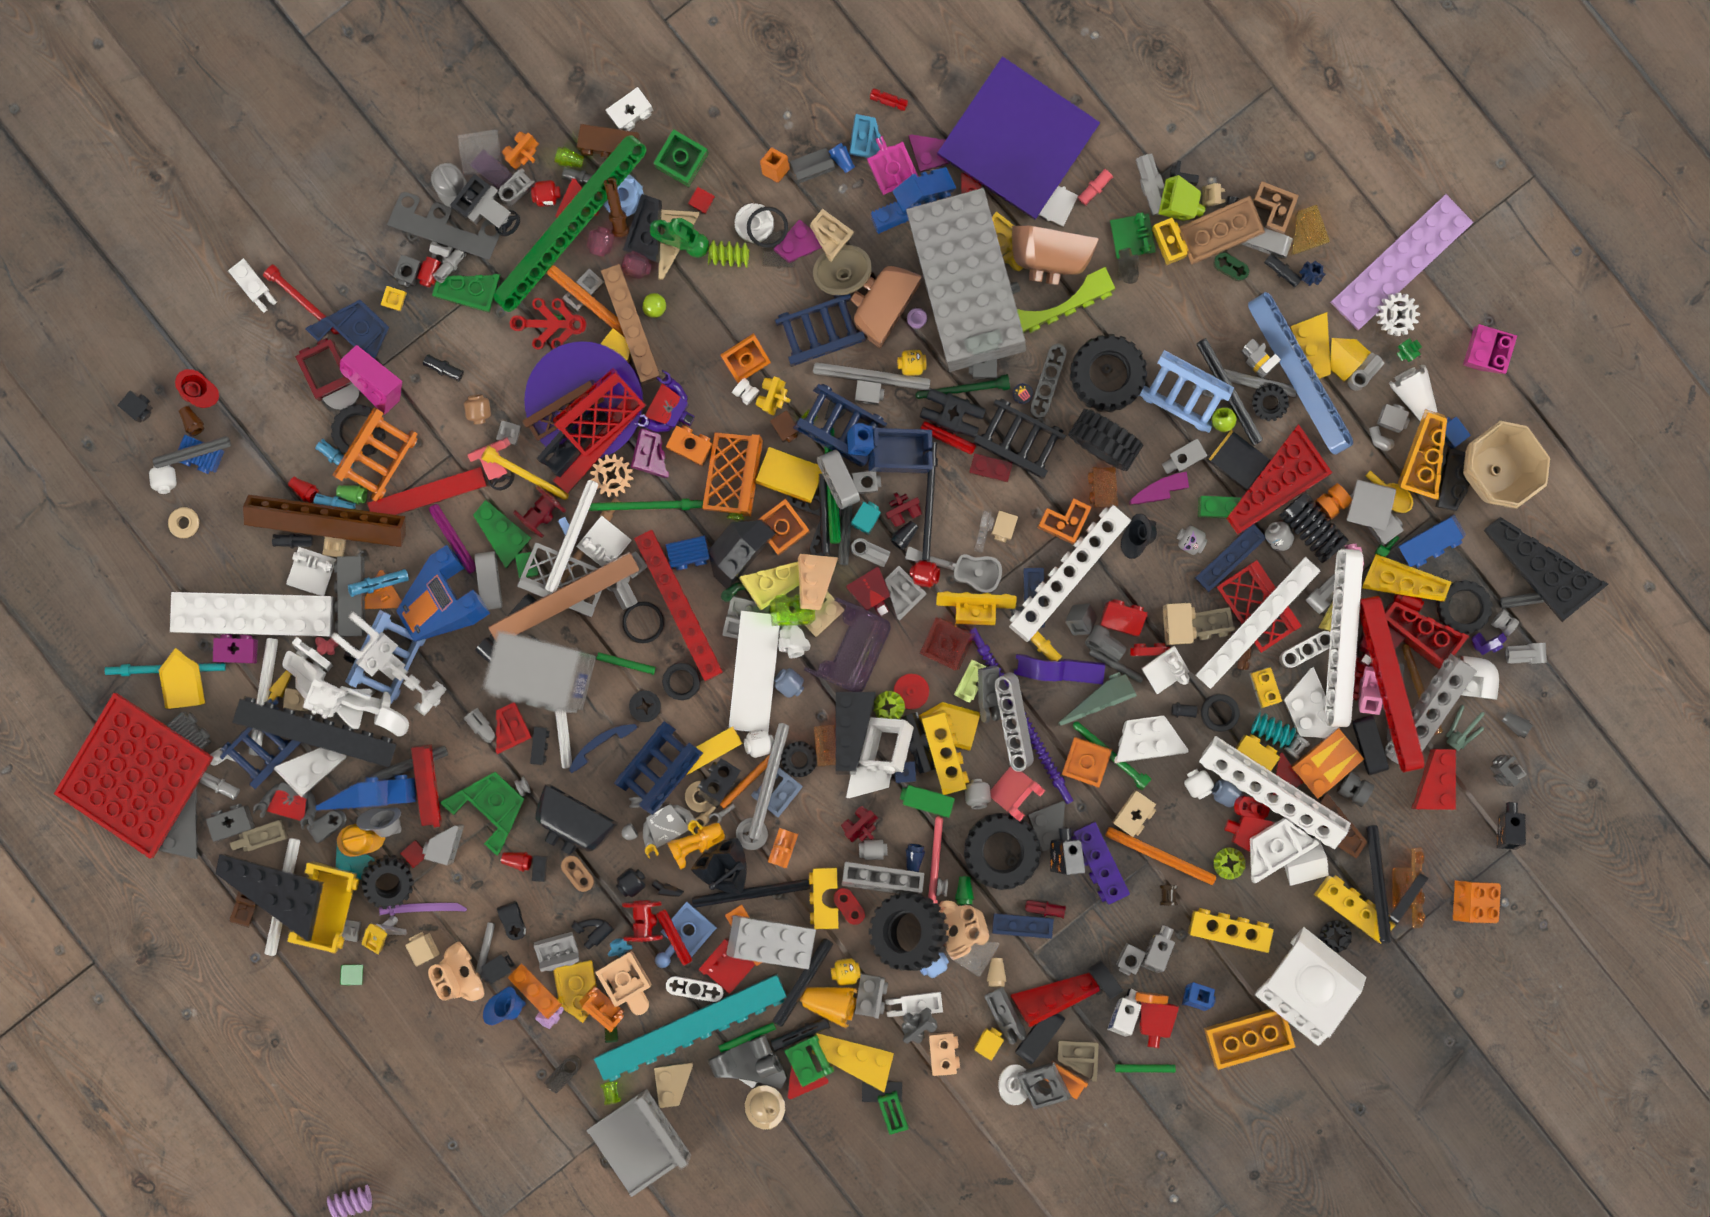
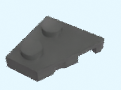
M1064 801L1028 814L1032 827L1040 841L1042 852L1050 849L1051 840L1060 839L1059 828H1063Z

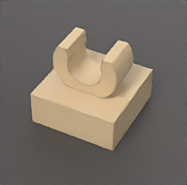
M1213 183L1202 187V199L1205 207L1225 202V199H1221V193L1225 192V189L1221 188V184Z
M325 537L322 555L331 557L344 556L346 539Z

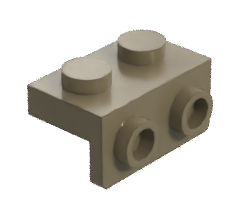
M1230 607L1195 613V619L1192 620V625L1196 627L1197 637L1200 640L1211 639L1212 634L1218 633L1219 637L1229 636L1231 631L1236 630L1235 626H1233Z

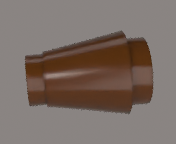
M184 406L179 410L186 433H189L190 436H196L204 431L203 421L189 406Z

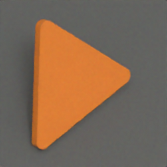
M380 570L376 577L385 575L384 571ZM393 585L376 589L373 593L367 592L365 596V609L398 608L402 600Z

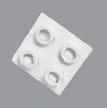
M600 516L576 547L602 567L617 559L632 540L603 516Z
M298 547L297 552H294L292 557L294 562L286 585L324 596L334 568V562L337 559Z
M1175 646L1141 668L1156 694H1159L1176 681L1183 685L1189 682V675L1187 673L1190 671Z

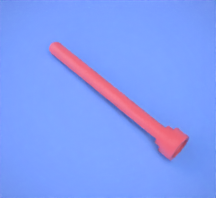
M937 816L935 819L928 897L933 900V903L937 904L936 893L943 818L941 816Z

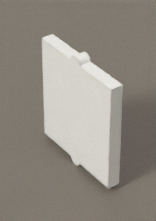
M1058 186L1039 216L1047 219V222L1052 221L1063 227L1078 195L1066 190L1064 186Z

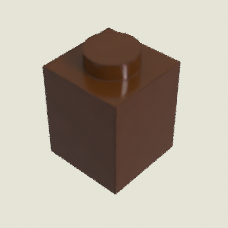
M787 410L770 420L783 443L785 441L790 443L798 438L797 434L800 432L793 429L795 422Z

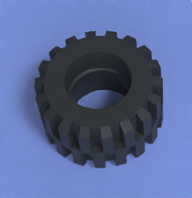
M388 854L383 855L384 858L377 856L374 862L372 860L368 862V867L365 866L363 869L364 874L361 876V883L364 895L370 903L373 902L377 908L381 905L382 909H387V906H391V909H393L396 904L401 906L404 899L406 901L409 899V893L412 894L413 878L407 863H404L403 859L399 858L398 860L395 855H392L390 858ZM392 873L399 877V882L393 889L381 890L375 885L376 880L383 874Z

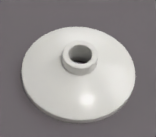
M1020 1065L1007 1066L999 1078L998 1087L1000 1095L1010 1105L1022 1104L1028 1098L1017 1077L1019 1072L1026 1070Z

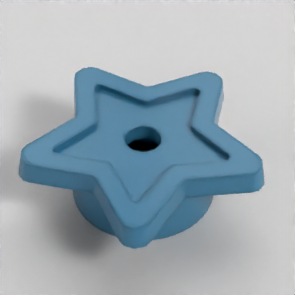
M622 938L615 939L610 943L611 950L608 956L617 955L621 957L625 952L632 949V945L627 944V941H624Z

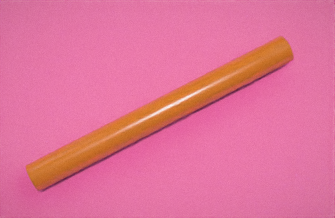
M770 754L723 799L720 805L724 809L767 768Z

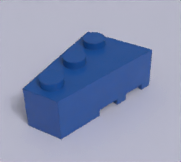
M946 167L932 170L929 174L922 172L920 177L912 174L892 191L903 212L912 207L951 197L950 193L956 189V186Z
M1453 514L1448 519L1437 523L1430 529L1400 544L1398 547L1409 566L1415 565L1418 568L1427 563L1426 558L1432 555L1436 558L1445 553L1443 549L1451 546L1454 548L1463 543L1461 539L1465 537L1466 533L1455 514Z

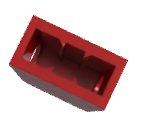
M1241 816L1239 822L1228 819L1224 830L1234 834L1232 838L1233 843L1250 852V838L1270 827L1275 822Z
M1139 1001V1004H1141L1139 1012L1140 1033L1149 1035L1148 1047L1159 1048L1160 1038H1170L1179 1006L1168 1003L1155 1004Z

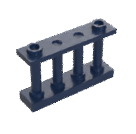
M850 294L835 295L833 300L793 314L786 312L778 315V319L775 320L776 326L783 324L792 350L791 356L788 357L791 367L866 341L864 333L862 331L858 332L855 329L846 302L851 301ZM837 305L840 307L848 330L847 337L841 339L836 335L828 312V308ZM817 312L821 313L829 336V343L824 345L818 343L809 315ZM800 318L803 321L811 344L810 350L804 352L802 349H799L790 323Z
M818 384L813 389L818 396L806 418H800L796 421L793 429L832 451L836 449L842 457L858 466H864L869 459L868 456L848 454L847 432L854 424H857L860 418L870 423L869 426H873V428H884L887 423L883 421L880 415H872L832 392V388L829 386ZM826 398L836 405L824 427L819 429L814 426L813 421ZM843 408L853 415L842 436L837 439L831 435L830 431Z
M276 697L274 700L270 698L266 702L276 705L279 702V698ZM246 727L232 743L228 741L222 746L220 758L223 760L229 755L250 774L251 780L249 784L256 789L274 771V767L280 765L301 742L292 739L289 741L283 740L278 735L262 731L279 746L278 749L280 751L275 756L273 754L270 755L248 735L253 728ZM241 740L264 760L266 765L261 770L255 769L233 749Z
M665 721L657 727L655 733L614 782L615 785L624 791L630 788L642 798L639 806L651 815L655 814L703 754L701 750L690 742L685 746L672 735L676 729ZM666 741L680 752L673 762L660 751ZM653 757H656L668 768L661 778L647 766ZM641 772L655 783L648 793L634 782Z

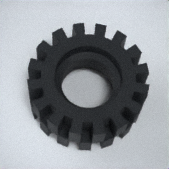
M1267 383L1266 386L1263 384L1260 389L1257 388L1255 390L1256 393L1253 394L1252 405L1260 419H1266V421L1273 419V421H1276L1277 418L1281 419L1284 413L1286 414L1287 408H1289V400L1286 391L1281 386ZM1273 395L1278 399V405L1274 409H1266L1263 406V400L1266 396Z
M793 742L783 751V768L794 777L807 776L817 765V753L806 742ZM801 751L806 754L807 763L803 767H796L792 763V756L795 752Z

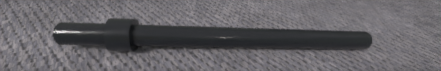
M932 442V448L929 449V451H932L933 469L927 473L922 560L930 561L936 467H938V458H936L937 442Z

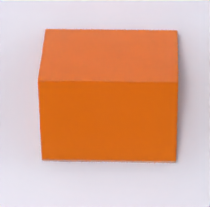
M754 333L720 355L737 383L771 363Z

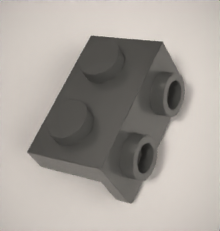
M1499 755L1492 761L1493 765L1490 769L1495 774L1494 779L1501 786L1515 787L1521 782L1508 768V765L1516 759L1514 755Z

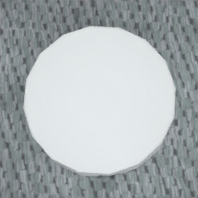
M747 204L737 212L735 229L739 237L744 241L753 243L747 233V222L750 215L755 210L765 207L764 205ZM762 211L753 218L751 233L759 242L766 240L771 235L774 228L773 216L770 211Z

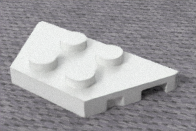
M1312 667L1283 700L1298 735L1302 737L1326 738L1339 727H1329L1325 723L1326 695L1316 671Z
M1165 716L1149 717L1124 722L1123 735L1118 745L1120 747L1114 761L1115 763L1185 754L1189 751Z
M1287 819L1279 820L1250 838L1252 882H1259L1319 845V842L1294 826Z

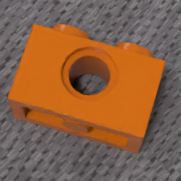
M676 425L666 448L703 466L713 446L709 442L711 439L703 434H700L699 437L692 434L693 430L685 425H682L681 428ZM687 440H695L696 445L693 449L685 447Z

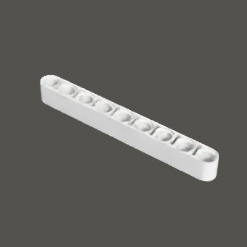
M1340 549L1336 556L1324 716L1325 723L1329 727H1348L1352 718L1363 570V554L1360 550Z

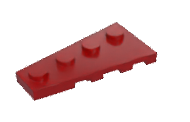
M1086 973L1011 994L1010 996L1029 1027H1032L1099 992L1100 988L1091 974Z

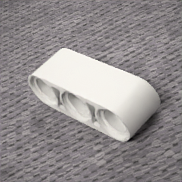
M1319 632L1283 651L1279 656L1280 664L1285 668H1292L1329 649L1331 632ZM1322 635H1326L1329 638V643L1326 646L1320 642ZM1305 644L1311 646L1312 650L1309 655L1303 653L1302 648ZM1288 653L1294 656L1292 664H1287L1285 661V656Z

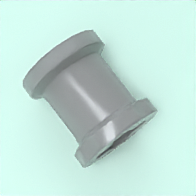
M1296 733L1294 735L1295 739L1284 750L1298 760L1301 752L1306 746L1309 747L1310 743Z

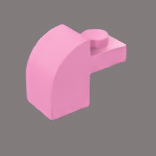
M1366 666L1363 679H1360L1359 711L1360 713L1380 715L1383 703L1373 667Z

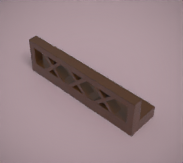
M594 380L586 382L523 420L522 422L525 427L530 428L537 441L557 430L556 426L550 428L551 424L554 425L552 422L553 413L556 411L562 412L561 408L569 406L571 402L576 400L595 383ZM604 397L597 401V405L605 401ZM539 421L548 423L546 431L539 435L534 424Z

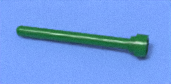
M1078 721L1073 723V728L1088 741L1109 748ZM1112 751L1110 759L1115 763L1114 760L1117 754ZM1127 762L1115 763L1134 779L1135 786L1141 791L1152 779L1147 774H1139Z

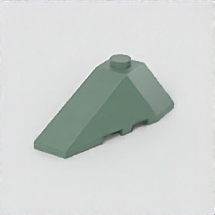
M1120 672L1110 675V680L1103 683L1058 722L1059 726L1137 696L1127 675H1121Z

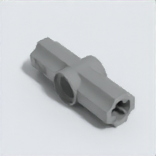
M1146 154L1136 158V163L1141 177L1142 192L1147 197L1152 216L1160 215L1158 213L1164 184L1161 175L1158 174L1153 155Z

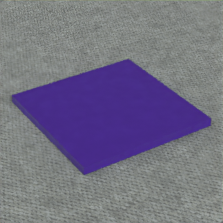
M1002 56L937 152V155L1036 220L1100 122Z

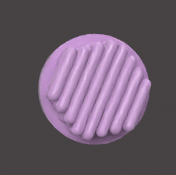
M561 1006L549 1019L538 1010L539 1013L535 1019L542 1026L550 1029L553 1024L559 1021V1014L563 1012L564 1008Z

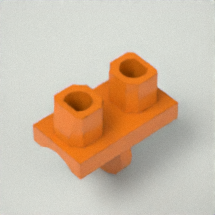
M520 131L514 139L518 143L513 149L510 146H506L502 151L505 160L515 170L521 164L525 165L528 160L531 163L536 161L532 155L536 152L535 148L539 145L530 133L525 134Z
M779 828L768 862L787 869L798 834Z

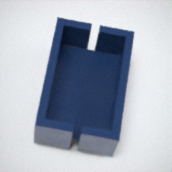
M873 428L874 448L868 454L869 472L927 473L933 469L932 451H928L932 448V430Z

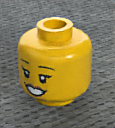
M904 350L901 357L897 358V367L902 369V373L905 376L921 375L923 370H926V355H923L920 350Z
M852 958L837 960L834 968H831L832 980H836L839 986L856 984L857 980L861 978L859 963H855V960Z

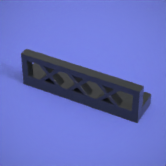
M588 410L582 413V420L593 421L594 411L587 415L586 412ZM597 411L596 421H607L608 414L606 411ZM571 423L565 429L569 433L578 434L579 426L573 429L577 423ZM593 424L581 425V434H592ZM596 425L595 435H598L606 425ZM562 431L555 436L537 457L539 462L548 466L558 477H561L582 454L568 438L563 444L559 445L562 439L567 438ZM580 438V445L584 449L592 442V438ZM554 453L549 460H546L549 454Z

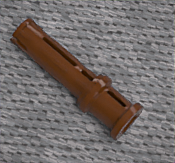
M608 178L604 180V186L610 208L609 221L612 222L613 226L612 235L623 237L629 233V227L625 221L626 213L621 207L616 179Z

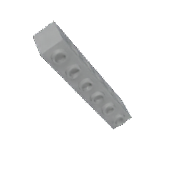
M1450 654L1443 662L1437 675L1432 678L1426 691L1421 694L1419 701L1411 709L1415 727H1418L1416 731L1422 751L1477 672L1472 666L1453 654ZM1391 740L1384 752L1387 757L1399 764L1393 740Z

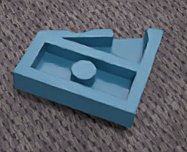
M859 114L855 115L849 150L850 155L868 158L880 150L875 140L881 136L878 132L876 118Z

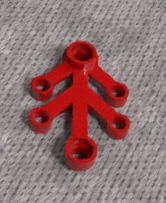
M535 298L532 302L533 308L539 310L547 320H527L521 315H515L510 319V327L514 331H523L526 327L547 328L538 338H534L532 341L533 348L537 350L543 349L545 342L559 328H567L559 338L552 340L551 346L555 349L557 348L555 346L557 340L560 341L561 345H564L573 334L577 335L585 331L587 326L585 318L581 315H573L565 307L564 301L556 298L552 301V308L559 310L566 318V320H559L546 307L544 299ZM538 300L542 302V305L539 308L536 306V302ZM558 300L561 302V306L559 308L555 306V303ZM518 320L522 321L521 327L517 326ZM576 321L580 322L579 328H575L574 323ZM537 340L541 341L540 347H537L535 344Z

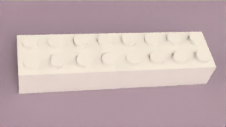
M171 592L170 632L331 637L334 634L335 627L334 604L336 597Z

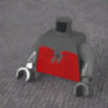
M284 781L273 786L264 795L260 803L254 806L253 814L257 810H262L260 814L262 818L265 816L267 809L268 812L299 820L302 829H304L305 824H309V829L313 830L317 803L311 790L301 798Z

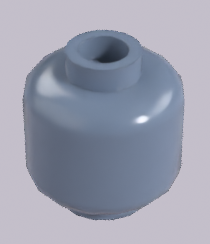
M791 668L782 669L774 678L775 688L787 698L794 695L796 697L799 696L804 689L802 686L804 682L803 677Z
M1224 779L1218 780L1212 789L1215 801L1226 807H1233L1235 800L1243 796L1242 791L1236 785Z

